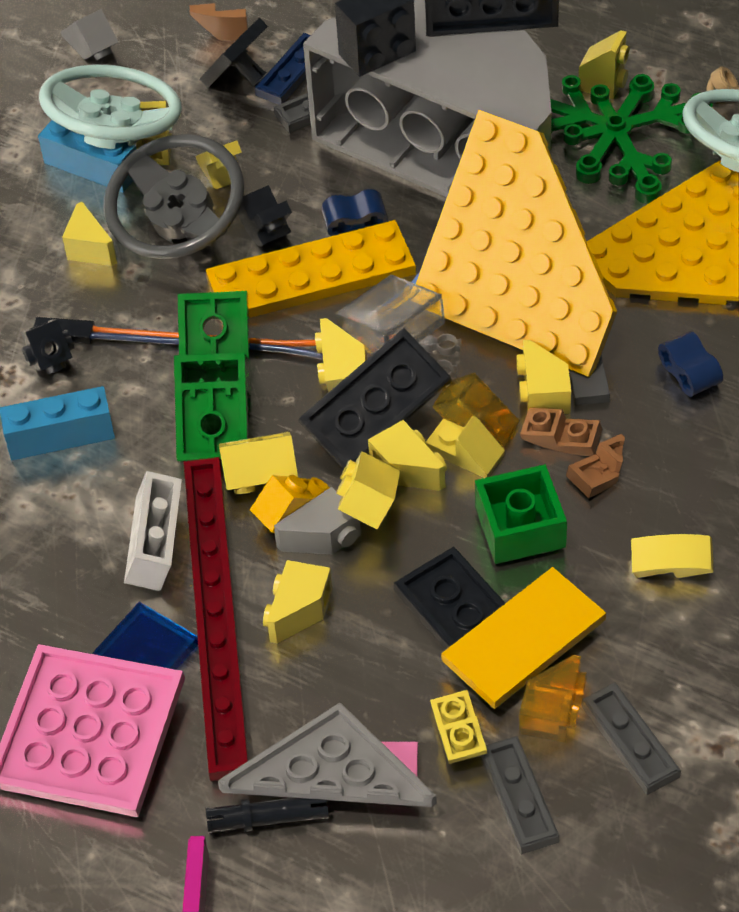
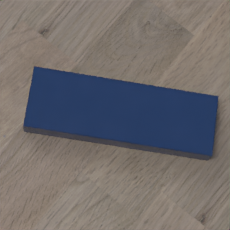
M303 33L255 87V95L257 97L280 105L285 103L306 79L303 43L311 35Z

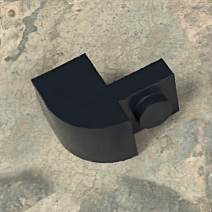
M269 185L243 196L238 216L245 230L257 245L262 246L291 233L286 219L292 213L286 200L277 204Z

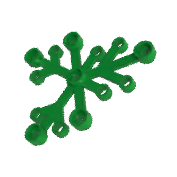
M638 74L634 76L629 83V95L617 113L609 101V88L602 84L595 85L591 88L590 100L593 104L597 105L601 113L599 115L591 112L581 93L580 78L575 75L564 77L562 79V92L569 97L572 105L550 99L551 112L563 116L555 119L551 117V133L564 129L563 139L568 145H578L582 141L600 137L590 154L581 156L577 161L576 178L585 184L599 181L602 174L601 160L611 145L617 143L624 157L619 164H614L609 168V182L616 186L624 185L628 181V174L632 171L637 180L635 184V198L639 202L649 204L660 197L662 184L655 175L649 174L646 168L651 169L658 175L668 174L671 171L672 158L665 153L649 156L637 152L628 135L633 128L657 122L676 128L684 134H691L683 121V108L686 103L673 106V104L680 100V87L674 83L665 84L661 90V99L653 111L631 116L639 103L649 102L654 96V82L648 75ZM582 124H589V125H592V126L586 127V128H582L580 125H582Z

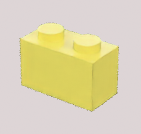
M290 432L219 444L226 489H234V494L256 491L255 485L267 484L272 475L287 477L295 475L298 477Z
M361 451L356 462L348 461L340 477L342 481L336 494L341 496L338 510L378 529L395 500L400 470Z

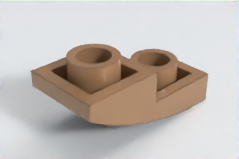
M529 408L520 436L521 439L554 451L592 456L596 452L603 429L600 420L566 419L563 409Z

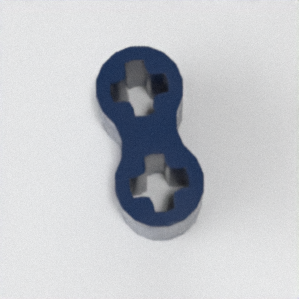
M373 189L363 190L353 196L334 195L324 200L321 206L327 232L330 236L389 221L381 193Z
M687 332L658 346V354L663 366L675 376L687 396L691 397L723 382V371L719 362L705 350L701 340L694 332Z

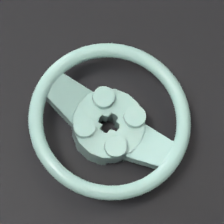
M82 65L59 71L43 83L39 92L40 105L50 119L68 130L84 135V142L99 148L115 149L116 143L127 141L128 145L132 146L139 139L156 136L167 130L171 131L182 111L180 98L167 83L148 73L116 65ZM91 77L128 80L156 91L167 101L169 107L141 111L140 100L135 97L123 98L110 95L105 90L95 89L90 92V97L87 98L64 83Z
M739 89L709 90L693 96L683 108V121L686 128L699 142L712 149L713 155L718 154L722 158L721 165L739 172V114H734L732 119L728 121L708 105L715 102H739Z

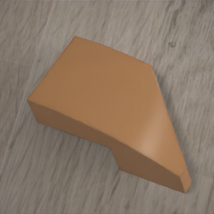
M215 3L190 5V15L218 40L236 41L248 29L246 9L216 11Z
M619 434L599 443L596 454L568 466L566 477L588 498L603 492L617 483L623 462L622 451L625 437Z

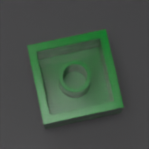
M546 464L475 480V508L495 564L566 548L567 519Z

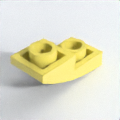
M670 534L631 539L632 573L636 578L671 572L677 578L714 572L712 538L708 535Z
M468 690L430 700L449 764L488 754Z

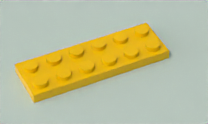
M396 220L214 266L205 269L212 292L247 291L249 318L416 275V265Z

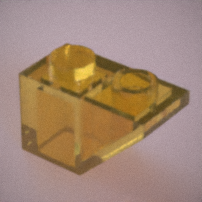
M475 373L452 380L443 388L432 406L442 418L462 427H465L472 416L477 417L502 447L506 445L520 421Z
M573 655L527 680L519 713V734L566 743L569 728L576 729L580 706L574 705L576 695L583 696L586 685L587 673L580 672L581 656Z

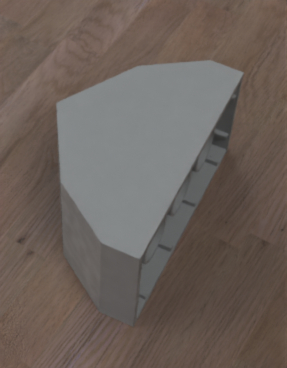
M414 0L416 52L360 77L339 55L336 17L325 20L303 43L312 139L445 197L448 196L478 110L544 133L549 145L547 148L551 155L552 112L547 58L524 29L426 36L425 0Z

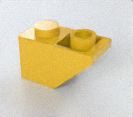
M272 475L250 508V511L272 533H275V524L329 489V486L316 477L306 479L295 475H289L288 477Z

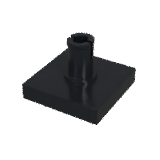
M259 17L201 76L199 80L207 88L229 67L232 68L234 66L252 86L267 73L247 54L248 47L268 27Z

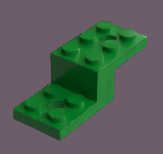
M247 291L178 294L179 355H174L177 462L182 463L183 461L219 457L221 461L220 443L249 439L247 396H251L248 293ZM211 319H218L223 322L221 334L215 337H210L204 332L205 324ZM208 416H217L221 419L222 426L216 434L209 435L202 429L203 421Z

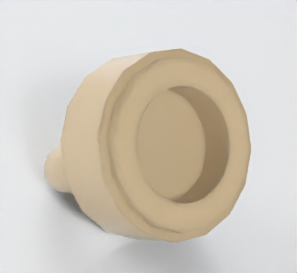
M723 66L711 73V78L707 84V91L714 90V87L715 89H739L735 76L728 68Z

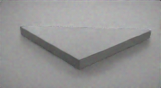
M342 703L336 704L218 780L219 789L222 793L433 807L437 804L436 794Z

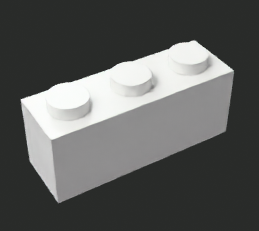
M146 471L135 501L125 584L156 591L161 590L172 563L182 479Z

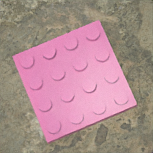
M38 644L0 742V790L139 817L185 681L183 671Z

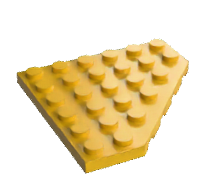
M478 110L409 304L523 350V340H531L566 362L570 370L590 377L601 357L615 320L617 309L602 281L604 278L594 254L590 252L584 237L585 232L576 210L572 208L566 194L567 189L559 169L554 164L547 148L549 145L545 135L542 132Z
M721 160L586 241L590 252L594 254L604 278L602 281L605 288L617 298H630V294L650 295V300L678 302V297L699 299L698 303L726 305L727 301H739V173L721 165Z

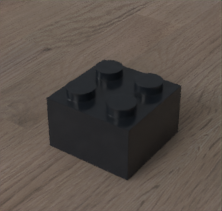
M340 0L335 3L339 55L359 77L416 52L414 0Z

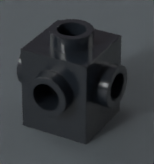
M52 319L21 332L26 346L22 347V352L29 367L34 365L36 370L42 371L45 369L47 374H51L66 368L65 361L73 358L70 350L74 349L72 338L67 330L62 331L58 319ZM49 342L51 351L47 354L45 352V345Z

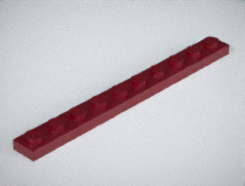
M219 457L183 461L210 781L219 780L248 762Z

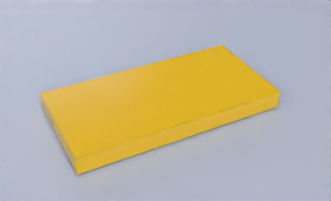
M551 567L441 653V659L492 708L496 709L606 620V612L554 567Z

